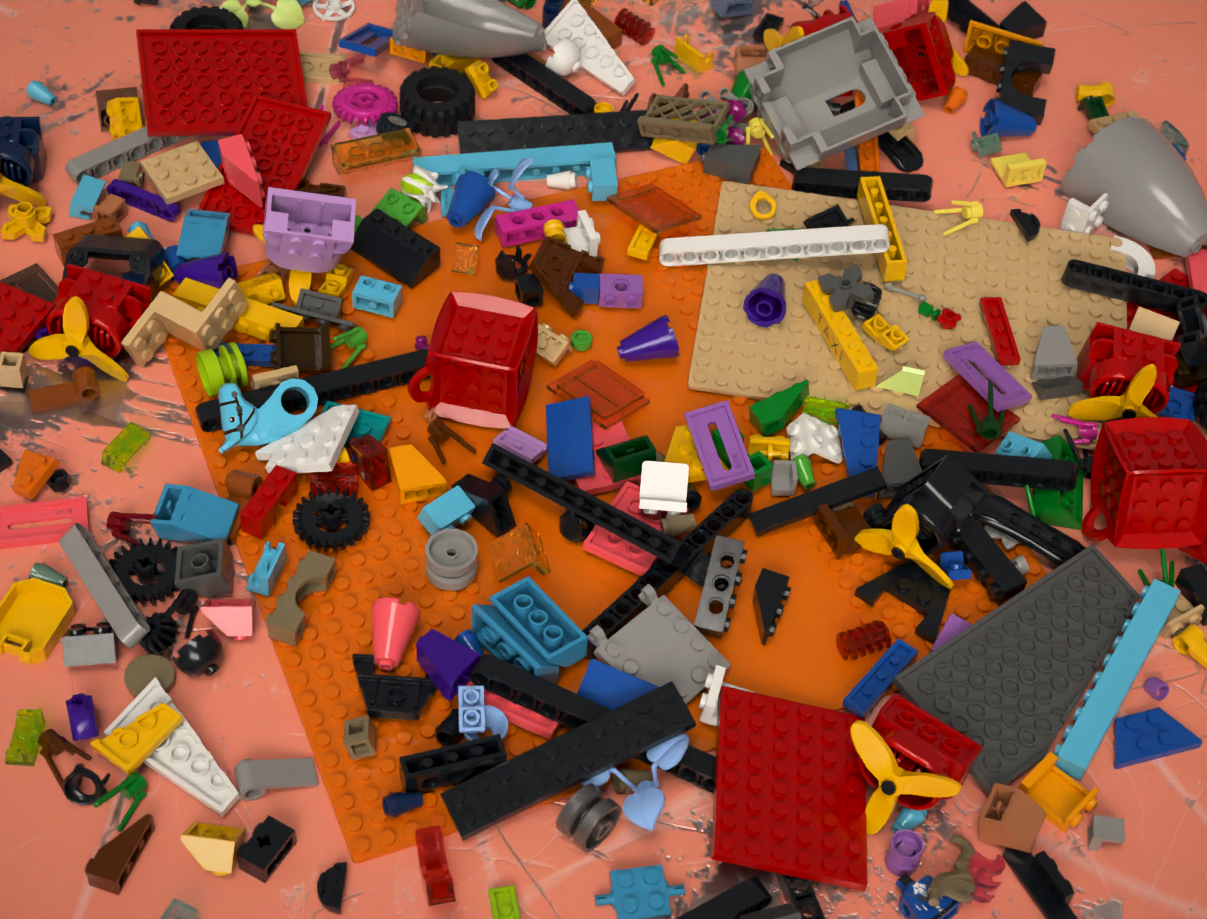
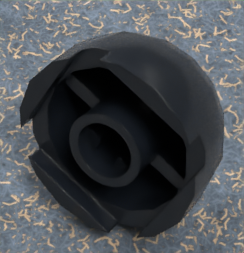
M213 629L206 631L208 636L203 638L199 634L177 651L180 655L178 658L172 657V661L183 674L190 677H200L205 674L209 677L219 670L217 664L222 660L223 646Z

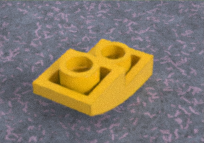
M338 264L326 273V281L318 289V292L341 298L350 283L354 269Z
M879 313L864 322L861 327L875 341L892 351L897 350L910 340L896 324L891 327Z

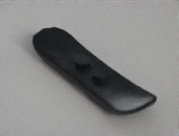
M855 100L841 105L840 113L842 114L854 109ZM888 132L878 136V147L899 170L909 173L917 171L923 166L922 153L906 136L899 141H896Z
M993 493L980 500L976 505L975 512L972 514L978 521L1012 537L1058 566L1086 549L1079 541L1043 522L1009 500Z

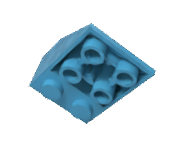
M188 209L184 217L176 255L182 256L185 259H194L223 253L230 237L231 213Z
M165 484L154 512L157 518L152 519L150 523L157 536L161 539L201 543L224 538L227 542L239 509V504L190 486Z

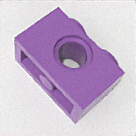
M599 275V307L641 308L643 297L642 275Z

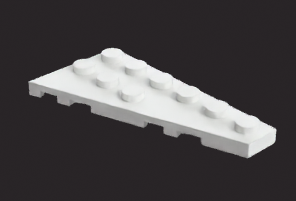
M571 0L545 29L547 47L554 50L564 37L569 38L581 51L579 62L582 64L580 68L624 96L635 84V79L610 47L578 0Z
M155 677L104 731V735L107 737L112 734V730L119 726L123 728L135 721L136 717L163 702L180 715L182 713L179 712L170 696L164 691ZM183 716L184 721L143 763L224 817L239 800V793Z

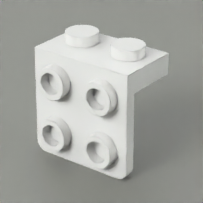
M1104 193L1091 207L1071 198L1068 201L1059 230L1092 234L1094 228H1099L1104 220V217L1101 215L1109 205L1107 201L1109 194Z
M586 210L578 211L577 226L565 228L567 244L571 245V248L580 252L585 250L589 252L590 256L596 257L598 244L601 243L600 234L595 231L593 219L589 218Z
M802 413L786 427L787 436L791 441L789 448L791 459L798 455H806L808 457L810 454L815 453L837 464L843 461L839 432L835 426Z
M644 461L642 463L639 508L643 509V513L657 514L658 510L667 511V515H681V512H686L688 465L658 461Z
M716 665L713 674H707L704 687L708 688L707 693L702 694L698 706L702 708L699 721L716 727L718 696L721 685L753 692L722 682L726 668Z

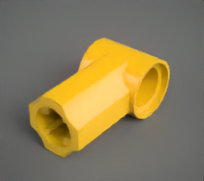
M1102 82L1097 86L1077 85L1076 101L1082 102L1088 96H1093V98L1101 96L1106 107H1110L1115 103L1114 89L1110 82Z
M1189 625L1173 638V646L1179 653L1191 655L1207 669V641L1205 640V635L1198 626Z

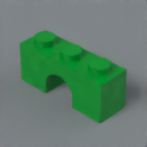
M716 429L712 433V440L718 457L731 469L732 466L718 429ZM740 432L741 438L744 443L745 436ZM760 451L749 455L747 452L755 478L743 483L752 492L771 482L774 467Z

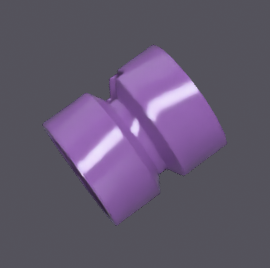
M910 829L898 830L893 834L885 855V865L893 875L901 877L907 873L911 876L916 872L924 851L922 837Z

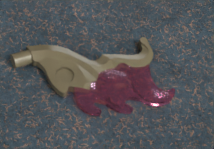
M954 833L950 840L953 843L959 844L962 849L961 854L953 865L955 871L944 872L935 876L926 892L929 894L928 903L933 907L938 906L941 896H947L962 903H971L972 900L980 903H989L995 896L987 895L986 891H994L1001 885V882H994L992 877L1000 875L1004 871L1005 862L999 854H997L996 860L984 857L974 849L967 839Z

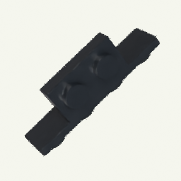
M948 0L947 18L957 23L962 31L967 33L970 20L1000 29L998 23L970 0Z
M1012 848L1003 852V858L1046 919H1078L1069 907L1075 893L1073 887L1067 879H1064L1058 870L1056 862L1049 858L1045 851L1037 853L1035 857L1031 852L1028 853Z

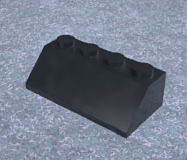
M377 208L362 219L354 234L352 251L411 288L440 267L439 246Z

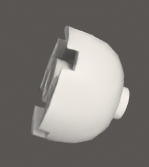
M564 37L553 50L555 53L552 57L549 56L545 65L561 77L568 76L572 72L576 73L582 64L579 62L581 51L572 40Z

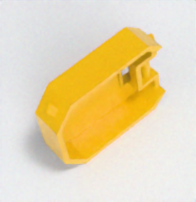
M37 578L14 582L0 601L1 655L4 652L19 657V661L30 665L48 659L76 615L74 602L64 587ZM11 642H14V643L20 644V645H22V646H21V647H18V646L12 645V644H10V643H11Z

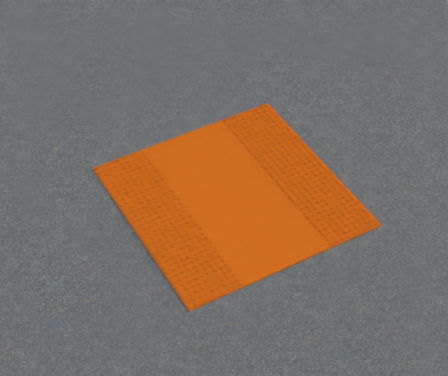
M762 146L760 162L749 184L792 190L791 184L766 147ZM699 160L617 179V201H592L591 193H588L587 186L528 199V201L533 203L531 208L574 199L579 211L586 210L589 218L593 219L594 229L600 234L601 243L598 244L597 256L595 258L600 256L605 261L597 274L642 275L643 297L641 308L599 307V300L598 304L583 303L579 313L573 318L541 283L543 288V305L534 307L537 310L538 324H547L553 329V333L565 335L570 339V342L573 332L577 330L588 331L593 338L592 346L586 351H578L574 348L571 353L566 351L556 366L536 355L528 396L515 428L547 444L546 405L589 396L591 399L592 416L617 411L629 439L647 435L656 451H660L665 456L675 427L687 425L684 413L728 400L738 430L745 436L744 446L748 452L749 436L759 434L749 419V406L762 400L688 388L708 264L664 266L659 261L660 242L664 239L713 235L722 182L735 181L703 173L704 164ZM502 205V206H500V207H505V208H509V209H510V206H508V205ZM482 210L461 228L452 226L447 218L410 226L408 228L440 247V267L413 288L350 249L342 255L339 264L354 269L350 283L341 297L344 299L339 319L354 322L358 327L363 328L367 333L368 340L364 343L366 348L357 355L349 367L418 351L414 345L417 336H426L427 343L430 345L437 317L450 292L491 295L519 302L515 293V280H505L497 274L495 259L502 250L506 255H515L516 246H520L522 258L528 253L531 254V258L527 262L528 272L526 273L530 274L532 271L529 269V266L544 239L502 248L494 231L495 216L509 212L494 210L483 230L482 241L475 237L474 228L485 210ZM647 214L651 216L650 225L655 226L658 218L663 219V225L648 259L643 260L627 255V249L640 222H643ZM268 259L237 266L238 278H234L236 283L255 278ZM515 261L516 269L521 268V264ZM578 264L574 273L590 272ZM288 269L283 283L285 299L275 303L296 307L292 304L289 297L288 283L291 270ZM311 272V291L318 292V289L326 281L327 272ZM361 275L402 285V302L394 318L353 308L352 292ZM176 280L166 282L159 287L158 294L160 291H163L173 297V293L179 286ZM663 315L668 316L670 322L667 324L668 327L673 328L679 347L677 352L680 356L626 362L624 358L620 359L617 347L620 346L619 341ZM312 318L309 321H304L305 328H318L320 325L317 323V320ZM330 323V344L336 342L333 340V337L347 331L340 330L338 325ZM233 329L228 331L221 340V343L235 342L273 345L269 341L261 340ZM169 333L162 344L218 497L227 499L229 496L225 486V478L233 470L261 476L264 482L268 476L265 467L269 460H258L255 452L266 445L235 446L224 453H220L218 449L225 442L223 430L205 432L201 429L195 408L202 402L218 399V396L209 397L203 387L196 363V352L202 350ZM343 343L330 350L331 367L328 372L341 369L357 348H349L346 343ZM247 366L248 387L240 388L241 393L252 390L250 383L252 375L272 371L274 367ZM299 373V379L323 373ZM431 378L421 382V391L430 390ZM408 384L336 401L335 403L357 405L358 409L391 417V424L377 454L355 449L352 452L350 448L345 447L350 460V468L344 470L336 469L331 474H326V472L297 473L298 492L287 507L280 504L277 506L274 514V525L263 540L244 533L241 529L235 538V543L248 578L250 574H253L264 552V545L267 541H270V547L275 550L279 542L286 544L287 561L270 596L254 593L265 625L269 613H273L276 609L279 596L285 593L289 578L295 576L300 559L305 558L309 550L336 559L337 574L328 590L308 594L298 604V607L305 613L306 629L298 644L293 646L272 638L271 641L349 854L355 864L458 832L440 793L461 783L420 792L423 798V806L396 818L392 816L387 817L382 806V798L387 796L389 792H405L399 775V757L445 747V745L437 741L435 730L450 714L452 709H459L458 694L448 701L438 689L419 721L370 717L376 728L375 748L377 755L352 760L344 746V721L367 716L353 667L352 656L353 654L374 655L371 607L375 600L396 598L399 599V604L406 605L408 601L418 606L421 612L399 665L392 670H383L375 663L373 674L425 678L426 672L417 661L416 643L418 639L431 629H434L454 640L461 632L467 629L471 630V611L474 604L493 605L489 601L490 596L527 576L581 630L587 627L641 577L583 550L584 541L575 543L566 539L559 530L560 516L566 512L567 508L505 476L512 486V491L507 495L516 527L501 538H497L473 517L464 525L460 523L456 525L455 529L466 531L474 537L478 544L477 575L470 585L460 590L447 591L434 586L428 580L425 571V545L431 535L417 517L422 508L435 499L400 505L389 465V448L412 444L445 478L446 492L452 489L451 485L467 474L490 482L491 478L499 473L482 464L492 445L493 439L508 429L471 425L438 416L437 419L442 420L451 430L476 449V453H472L452 437L446 442H437L446 460V463L442 464L433 444L428 440L430 434L427 429L430 423L424 419L427 410L426 402H415L408 394ZM325 404L317 406V410L308 421L319 416ZM800 406L782 430L767 437H775L777 435L788 438L786 427L802 413L833 425L837 430L839 427L838 420L836 419L835 411ZM306 409L291 412L289 414L299 415L302 414ZM715 424L708 426L711 437L713 431L718 429ZM928 425L921 447L912 446L918 462L920 452L924 449L967 452L951 428ZM839 437V439H840V445H841V451H842V447H843V446H842V441H841V437ZM887 438L883 444L878 446L877 466L880 472L887 441L893 439ZM548 450L533 463L549 472ZM789 450V458H788V461L791 460L790 450ZM351 452H352L354 458L356 459V461H354V462L352 461ZM815 453L810 454L807 458L811 460L817 484L812 489L804 490L802 484L797 480L794 496H771L770 483L752 492L743 482L715 491L710 490L707 480L692 482L700 493L702 500L700 506L696 510L688 511V514L693 513L697 526L738 489H746L752 493L751 513L847 478L845 457H843L842 453L843 461L837 464ZM360 471L364 473L365 480L361 477L362 474L360 473ZM568 480V481H566V482H568V483H570V484L576 486L574 480ZM983 484L991 493L994 494V492L988 484ZM327 486L330 487L331 493H334L336 487L339 486L340 494H343L345 489L348 488L349 497L354 492L357 493V499L363 497L364 504H368V511L371 517L369 519L370 526L367 528L368 532L362 535V540H355L354 546L347 544L344 550L338 547L337 551H333L332 548H329L328 551H323V547L317 550L314 549V544L308 546L306 545V540H300L299 534L295 533L292 524L293 511L296 510L297 503L302 504V497L307 498L309 501V491L317 497L318 488H320L323 494H326ZM621 489L598 493L593 496L611 504ZM876 492L873 498L862 497L852 501V504L857 507L863 516L865 510L870 506L882 504L886 508L893 498L878 500V492ZM816 515L760 536L756 535L748 517L728 536V538L744 541V550H748L745 564L740 563L738 570L742 573L741 580L743 582L739 587L735 586L733 590V595H737L734 610L729 609L727 617L731 618L729 631L723 632L722 639L702 634L731 664L729 669L725 671L722 682L758 694L841 711L847 709L842 705L843 699L898 638L919 651L918 656L909 667L929 654L934 644L915 634L916 627L926 617L925 615L888 592H885L873 606L854 596L858 587L910 559H897L893 555L875 553L864 548L837 557L814 523ZM582 521L583 530L588 529L587 524ZM978 521L984 528L986 524ZM694 528L684 533H681L673 538L678 541H681ZM1001 538L993 539L1010 561L1020 555L1025 557L1029 566V572L1023 574V577L1027 580L1025 589L1047 575L1029 547L1018 542L1013 548L1007 550L1003 546ZM946 542L941 549L927 557L939 567V553L955 550ZM730 561L721 562V565L725 568L728 565L733 567V564ZM762 568L789 576L788 587L792 588L788 601L783 600L782 602L784 610L781 618L775 619L774 623H777L774 636H769L765 645L761 643L752 600L755 585ZM972 571L971 579L952 580L954 586L950 590L936 639L951 613L970 624H974L1001 606L994 598L989 596L986 588L974 577ZM685 576L665 596L694 626L703 587ZM712 606L709 609L713 614L722 612L719 606ZM482 646L484 653H485V654H490V653ZM583 658L569 667L559 666L558 682L555 684L577 694L590 659ZM893 684L882 697L900 691ZM705 688L686 705L696 721V727L682 734L689 736V745L709 753L716 750L717 727L699 721L702 708L698 706L702 694L707 693L708 688ZM508 722L507 735L502 741L507 754V761L549 741V739ZM560 724L552 739L572 729ZM485 729V732H478L477 735L483 738L492 736V733ZM460 733L459 740L454 744L466 742L463 733ZM634 757L613 767L617 770L652 771L651 765ZM610 773L608 781L599 787L613 783V773ZM578 784L529 809L573 796L584 786Z

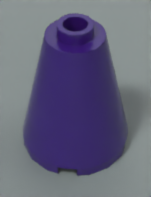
M224 252L179 264L174 271V278L179 285L186 277L220 289L228 278L233 280L238 278L237 264L234 256H229V252Z
M767 275L746 296L743 309L748 315L750 322L757 326L770 327L773 324H779L785 317V281L780 275Z
M663 315L619 341L620 346L617 347L620 359L624 358L626 362L680 356L677 352L679 347L673 328L668 327L667 324L670 322L668 316Z

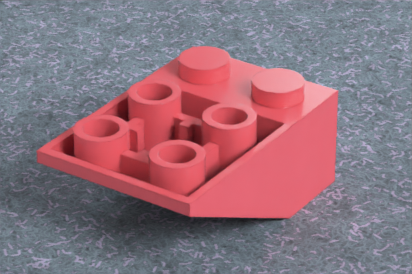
M895 0L875 6L874 23L878 31L883 33L890 30L894 24L904 22L906 18L917 12H927L932 0Z
M242 134L218 140L222 165L228 183L257 206L263 207L262 198H265L262 187L263 182L260 172L257 173V170H255L257 169L255 158L249 155L252 153L249 141L245 142Z

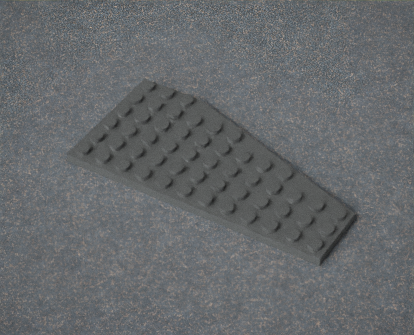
M1092 544L896 675L892 683L908 701L983 746L969 774L989 796L995 783L1010 784L1046 756L1048 749L1068 719L1126 619L1131 614L1135 603L1140 599V595Z

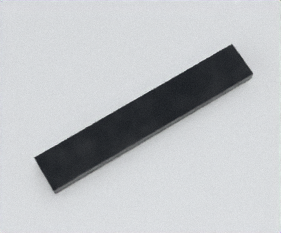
M877 466L748 514V517L756 535L760 536L816 515L818 506L826 503L830 509L887 489V483Z

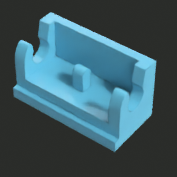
M83 175L70 202L69 217L89 220L91 215L84 214L82 211L93 213V207L102 194L106 181Z
M270 541L265 543L264 552L253 574H250L248 578L247 591L270 596L287 561L285 543L279 542L276 550L270 547Z

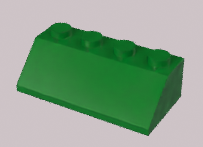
M1060 434L1040 442L1053 455L1051 459L1069 460L1078 465L1070 445ZM1078 469L1076 488L1072 491L1033 488L1034 507L1037 517L1051 526L1075 530L1082 529V470Z

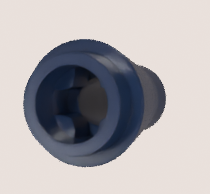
M420 791L389 792L387 796L382 798L384 813L387 817L392 816L396 818L415 808L422 807L423 798Z

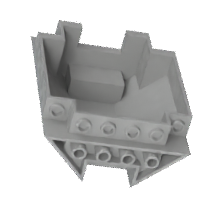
M852 16L767 52L766 61L744 70L752 86L749 88L752 101L758 108L756 116L764 119L777 143L775 153L777 155L782 154L783 160L789 164L793 163L796 170H800L925 116L916 99L914 89L907 82V77L898 65L897 58L892 50L889 49L887 40L878 31L871 17L856 22ZM852 90H858L863 93L865 102L861 106L835 117L826 101Z

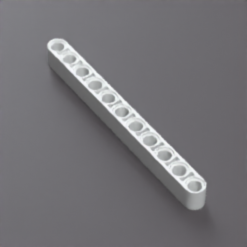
M875 224L667 238L660 242L659 261L664 266H683L881 253L889 249V230L885 225Z

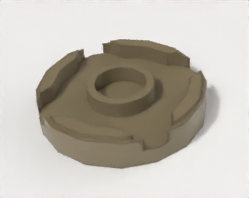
M147 654L137 657L130 662L125 669L124 682L129 693L133 697H137L155 677L164 691L169 693L175 684L176 676L173 665L167 658L160 655Z

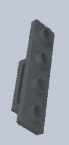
M301 288L296 307L271 302L272 307L302 316L304 321H309L312 318L317 320L318 324H329L330 326L331 323L338 325V329L343 331H350L358 326L354 322L339 319L344 299Z

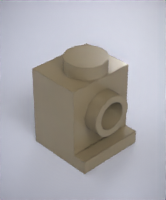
M124 161L119 180L142 189L141 184L144 183L145 173L142 171L141 164L139 162Z
M369 715L344 721V746L352 760L377 755L375 748L376 728Z

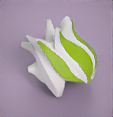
M417 165L413 167V173L401 177L400 182L401 192L426 207L427 213H430L432 201L440 204L436 192L448 188V185H441L435 181L439 175L437 172L425 170Z

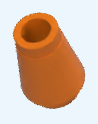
M959 86L951 89L943 110L948 114H953L954 111L967 101V91Z

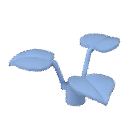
M523 158L511 175L508 189H512L516 195L510 196L493 185L499 174L498 169L494 168L489 174V181L487 183L491 187L494 186L496 192L509 199L507 205L510 206V209L491 205L486 209L474 228V235L478 240L482 241L483 230L494 210L511 213L532 207L533 203L526 200L525 196L514 187V184L524 170L535 162L533 159Z
M680 734L647 751L648 760L654 762L651 766L652 782L644 780L636 787L616 768H611L580 784L585 786L592 783L599 787L608 781L610 773H614L634 791V794L629 795L623 803L624 815L635 825L653 831L656 820L665 804V795L658 789L660 783L657 777V767L659 766L662 770L673 768L684 756L689 745V736Z

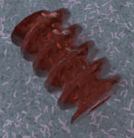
M623 8L615 18L614 24L623 30V35L633 39L636 43L638 42L640 45L646 46L652 40L655 29L651 28V23L646 22L645 19H640L638 15H634L631 11L628 12L626 8Z
M879 620L865 623L863 626H857L854 629H848L846 632H840L836 636L837 648L844 660L848 659V655L852 660H857L858 654L863 658L866 656V651L869 654H873L875 649L882 651L883 645L886 648L892 646L890 632L885 623Z

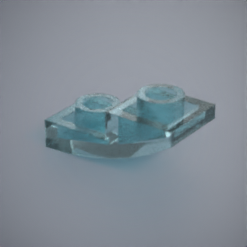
M1168 121L1161 123L1159 131L1186 156L1189 144L1182 133Z

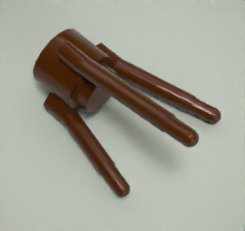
M436 419L429 424L427 431L430 436L428 440L433 444L442 464H445L446 460L437 442H446L450 437L472 453H476L475 448L451 430L442 420Z
M54 729L44 731L38 739V744L42 747L40 754L45 758L63 791L62 785L64 780L50 755L56 756L65 750L71 755L76 753L88 761L91 760V756L70 743L63 736H60Z

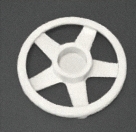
M315 0L312 5L313 12L322 18L323 21L349 19L355 11L353 0L343 3L340 0H328L326 4H318L319 0ZM352 5L348 13L342 10V8ZM316 8H318V9H324V10H327V11H326V13L323 15V14L319 13ZM333 13L341 15L338 17H330Z

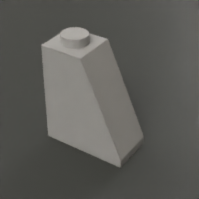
M1065 325L1044 326L1035 354L1030 379L1045 380L1074 376L1078 363Z

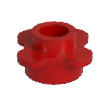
M945 308L942 310V314L937 316V322H939L942 328L951 330L956 327L958 321H961L962 316Z

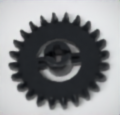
M327 486L326 494H323L320 488H318L317 497L309 491V501L307 498L302 497V504L297 503L296 510L293 511L292 524L295 533L299 534L300 540H306V545L311 546L314 544V549L317 550L323 547V551H328L329 548L337 551L338 547L343 550L346 549L347 544L354 546L355 540H362V535L368 532L367 528L370 526L369 519L371 514L368 511V504H364L363 497L357 499L356 492L349 497L348 488L345 489L343 494H340L339 486L336 487L334 493H331L330 487Z
M151 537L147 545L140 538L138 547L130 541V550H127L122 545V555L114 552L115 559H109L111 567L135 604L138 601H141V605H146L147 601L155 604L157 599L163 602L165 601L164 596L172 597L173 591L180 590L174 584L178 547L172 548L169 541L163 547L161 538H159L156 545H153ZM157 563L161 564L165 571L158 570ZM129 575L137 576L140 584L133 582Z

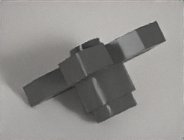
M857 264L846 267L842 278L830 273L818 277V285L822 292L832 294L829 298V305L833 312L849 309L854 306L856 301L865 303L874 299V292L870 285L859 283L862 280V271Z

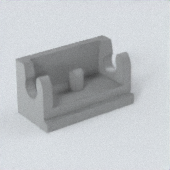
M888 403L881 419L880 429L887 435V438L893 440L909 438L912 446L920 448L931 417Z

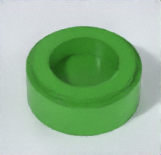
M577 330L572 333L570 344L575 350L586 351L591 348L593 338L588 331Z

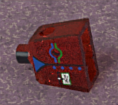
M370 434L360 438H352L348 443L352 466L369 489L373 491L392 482L387 448Z

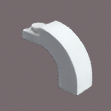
M1115 235L1114 238L1121 239L1123 244L1120 247L1111 245L1110 251L1126 255V268L1132 274L1154 279L1155 264L1150 254L1139 244Z

